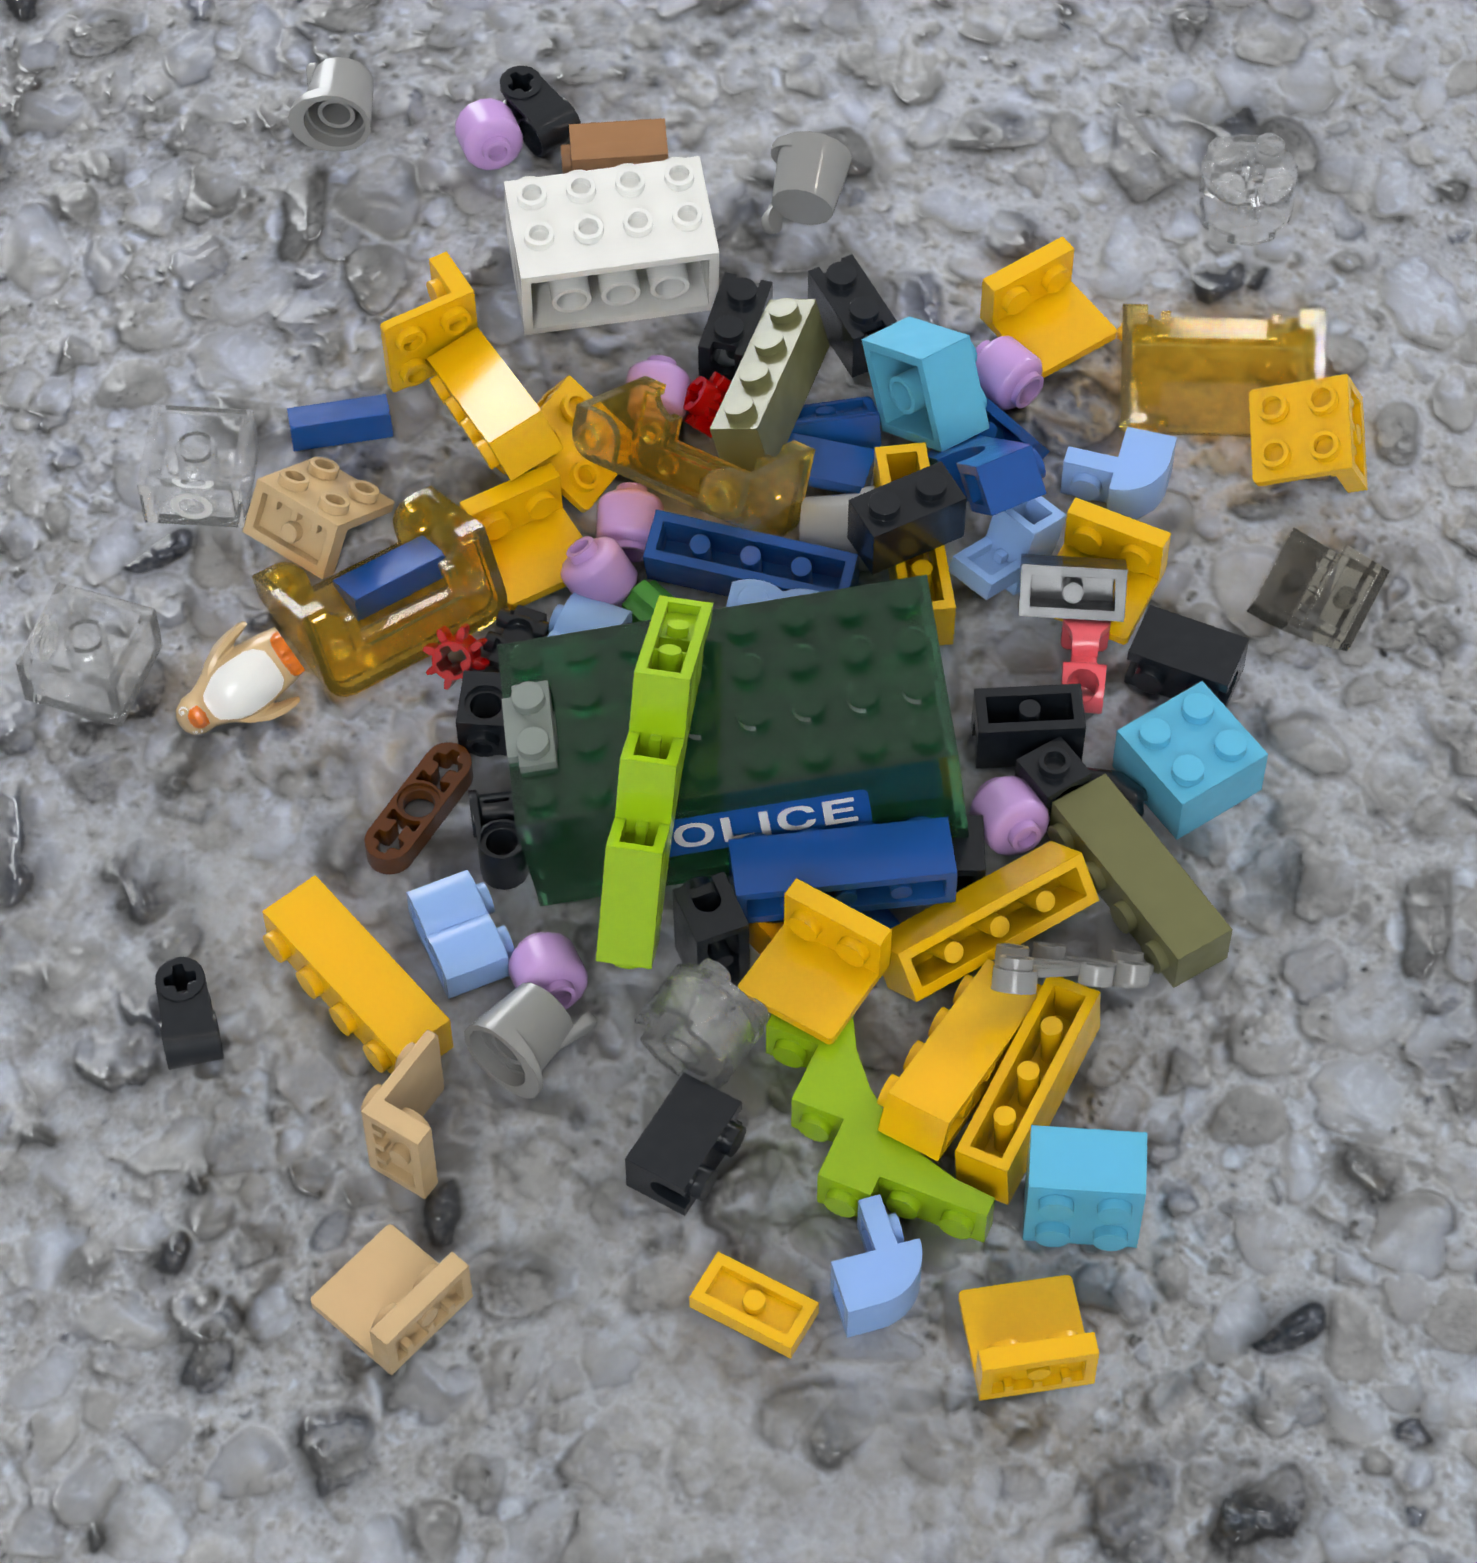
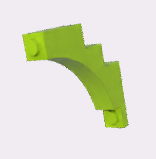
M659 595L634 670L629 732L620 757L615 818L605 849L596 961L611 963L623 969H652L660 940L677 801L692 715L702 672L704 646L712 622L713 603Z

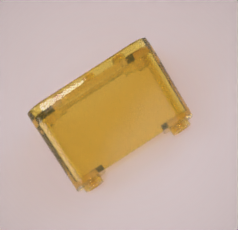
M1123 304L1117 321L1119 430L1126 432L1128 426L1165 435L1251 437L1249 392L1252 389L1325 377L1326 309L1300 308L1299 318H1287L1282 323V314H1272L1270 319L1171 317V311H1161L1159 318L1154 319V315L1148 314V304Z
M643 376L577 404L572 427V439L575 448L588 461L739 528L783 537L797 527L814 459V448L795 440L790 441L782 446L780 453L776 457L766 454L756 459L754 471H747L679 441L682 416L675 413L670 415L667 412L660 397L665 393L666 384L648 376Z
M431 485L408 496L395 510L393 526L398 543L313 586H311L305 571L292 562H280L252 575L259 598L320 683L336 696L349 697L358 694L431 656L423 652V647L428 643L441 644L436 631L442 626L448 627L453 635L457 633L462 625L468 623L470 627L469 634L471 635L495 622L500 609L506 607V589L485 526ZM421 535L442 550L446 558L438 563L442 579L360 621L356 619L333 585L332 580Z

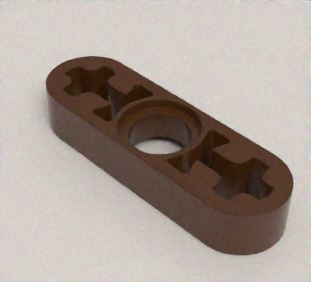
M453 742L440 743L432 747L368 829L364 839L368 863L375 871L390 875L406 870L468 790L473 781V767L471 755L465 747ZM453 764L458 765V772L449 770L440 780L439 767L449 769ZM439 781H440L441 791H440V790L438 789V787H437V784L439 783ZM416 799H426L434 805L433 810L428 815L422 817L411 816L404 809L408 803ZM398 825L403 829V830L400 832V834H399V831H398ZM398 837L399 850L389 848L385 853L381 852L380 844L390 846Z

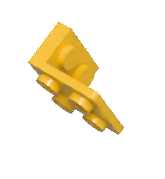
M1063 236L985 277L982 281L981 320L997 337L1009 335L1039 357L1042 362L1043 372L1041 376L1043 378L1116 339L1117 334L1115 326L1071 281L1074 247Z
M447 251L429 258L431 280L426 282V287L431 301L380 324L387 383L393 393L409 386H417L426 379L435 376L436 374L426 358L478 327L474 290Z
M1348 374L1252 389L1249 392L1252 479L1257 486L1331 475V477L1338 478L1348 493L1368 490L1363 397Z
M568 375L547 391L536 403L548 420L563 449L533 468L536 469L552 462L561 476L562 495L580 512L585 513L594 505L639 449L641 442L574 378ZM500 465L496 467L501 473L505 474Z
M552 462L526 472L513 481L508 480L459 502L463 540L510 610H515L518 605L525 606L567 587L560 575L562 564L567 558L566 552L568 548L583 536L563 508L561 476Z
M1075 497L1067 511L1064 544L1057 556L1126 560L1128 575L1124 622L1111 621L1109 640L1125 645L1129 642L1166 571L1171 533ZM1114 580L1113 598H1114V592H1115V580ZM1054 618L1063 622V619L1061 618Z
M796 878L784 894V924L738 984V994L829 1045L833 1044L889 967L892 929Z
M1070 1275L972 1288L959 1292L958 1302L979 1401L1095 1383L1099 1359L1095 1332L1085 1333L1074 1283Z

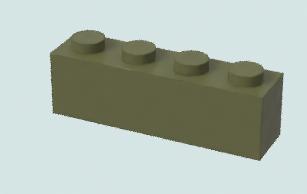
M781 298L768 301L710 427L725 476H773L830 346L816 299Z
M1106 773L1052 802L1050 826L1048 827L1050 841L1082 852L1096 892L1109 906L1114 923L1120 931L1132 935L1140 945L1145 961L1154 965L1155 973H1162L1172 987L1175 988L1228 957L1233 929Z

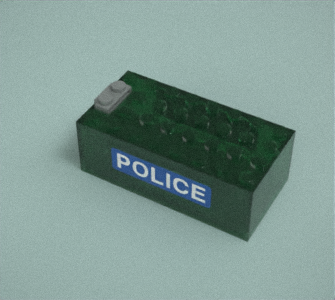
M927 575L713 610L712 622L704 646L702 672L685 753L666 886L683 884L698 876H706L711 879L712 875L725 872L726 877L730 876L728 839L743 838L754 833L776 835L796 833L805 828L825 830L851 827L861 822L882 824L902 822L913 817L926 816L929 818L948 817L952 839L969 837L959 755ZM651 620L497 645L515 827L540 906L596 898L602 895L605 849L615 818L620 757L629 732L634 670Z

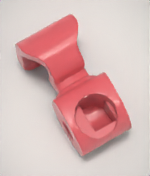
M1063 619L1061 646L1066 650H1071L1070 662L1063 661L1061 685L1081 684L1084 713L1102 714L1107 665L1098 664L1097 657L1098 652H1103L1108 647L1111 621Z

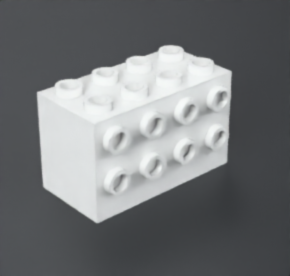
M700 156L687 158L671 157L664 161L641 164L624 163L610 168L588 171L573 170L565 174L542 177L525 176L518 180L504 181L507 240L524 335L710 311L712 309L719 289V248Z

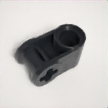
M514 66L502 73L500 91L505 97L503 103L511 109L523 134V141L529 150L537 157H542L569 141V124H581L578 114L569 101L561 97L540 76L539 72L532 67Z
M522 784L513 785L511 791L480 795L477 790H468L473 837L477 839L480 871L483 880L489 886L500 890L518 887L525 881L529 872L526 840L527 822Z
M175 957L167 960L159 967L155 975V986L161 1021H159L168 1069L171 1070L224 1059L217 1017L212 1007L202 966L196 960L188 957Z

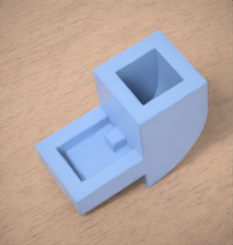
M1127 426L1118 457L1068 446L1063 462L1060 493L1072 495L1081 500L1107 503L1106 509L1132 519L1145 516L1153 511L1165 496L1173 469L1177 437Z
M1042 496L992 516L984 538L953 555L949 572L985 600H988L1004 589L1012 595H1016L1020 592L1021 554L1051 555L1057 545L1067 515Z
M880 1194L858 1200L857 1228L866 1252L831 1261L830 1289L847 1338L894 1324L912 1308L920 1290L922 1270V1244L920 1238L904 1242L899 1218L896 1213L887 1214Z

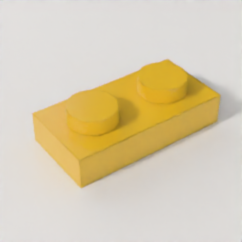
M719 1251L689 1296L690 1308L790 1359L819 1313V1302Z

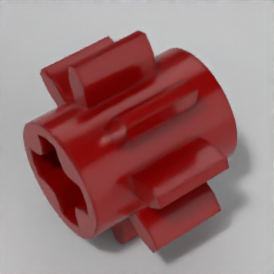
M716 371L713 372L710 380L703 376L693 380L687 388L683 409L689 412L685 422L712 438L710 427L732 381Z
M468 623L462 625L457 633L453 635L448 627L442 626L436 631L441 644L428 643L423 647V652L432 656V666L428 668L426 674L433 675L437 673L445 679L444 689L446 690L452 687L456 680L463 678L464 670L473 671V668L485 670L490 665L488 659L481 657V647L486 644L487 638L476 640V638L469 634L470 627ZM462 650L466 658L462 662L455 661L452 663L448 658V654L451 651L457 652Z

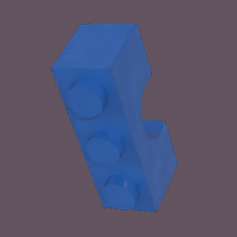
M975 435L944 452L934 449L927 452L930 465L940 461L944 464L966 496L967 501H969L972 512L994 516L1047 494L1042 479L1046 476L1045 465L1040 454L1032 448L1031 444Z

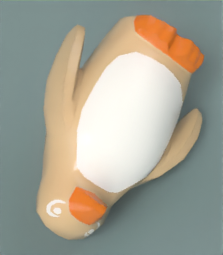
M242 621L228 630L213 645L204 662L198 681L191 692L181 699L176 708V719L185 732L199 735L228 723L271 721L286 714L300 702V698L297 696L274 703L305 671L275 627L234 646L236 639L247 625L245 621Z

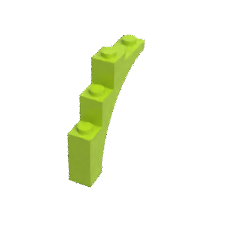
M772 1014L766 1025V1053L774 1056L777 1061L788 1067L807 1068L792 1098L791 1127L798 1129L811 1140L833 1142L818 1173L817 1202L824 1204L829 1211L838 1216L852 1218L858 1215V1200L880 1194L884 1206L890 1212L896 1213L898 1217L904 1219L918 1218L939 1226L944 1233L953 1238L961 1240L971 1238L984 1243L993 1224L995 1198L956 1180L918 1151L878 1131L883 1108L877 1104L878 1100L869 1086L857 1051L854 1015L835 1042L829 1045Z

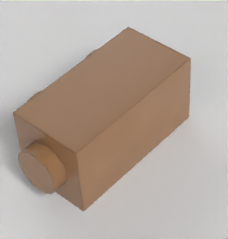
M665 118L569 124L570 144L561 145L562 174L573 170L588 171L616 167L624 163L641 164L668 159Z

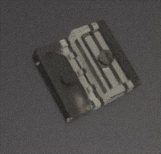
M1294 527L1285 538L1246 612L1280 630L1310 642L1347 651L1357 636L1390 571L1348 545H1345L1339 553H1336Z

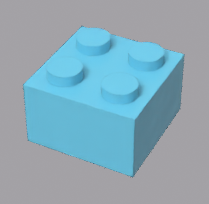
M909 316L861 339L877 410L880 415L882 431L915 443L926 442V447L944 452L990 428L986 413L987 399L981 388L976 366L977 352L971 342L970 335Z
M1201 681L1118 729L1112 766L1116 771L1123 772L1146 790L1148 801H1144V803L1175 839L1178 840L1262 790L1268 753L1207 685Z
M1031 1125L1025 1173L1022 1240L1036 1241L1038 1244L1046 1247H1061L1071 1243L1094 1245L1096 1248L1105 1251H1118L1125 1247L1137 1248L1146 1199L1148 1133Z

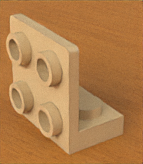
M313 457L257 479L242 532L319 578L324 579L335 573L347 530L392 512L395 502L381 494L378 487L374 484L357 480L340 470L339 465L333 460L324 457Z
M426 1030L416 1044L411 1042L403 1048L396 1060L395 1070L383 1085L376 1084L370 1089L361 1106L370 1167L423 1199H426L438 1184L432 1130L423 1116L444 1090L439 1038L437 1034L430 1030Z
M389 1224L311 1297V1305L313 1309L390 1375H393L473 1297L469 1265L453 1252L438 1263L394 1225Z

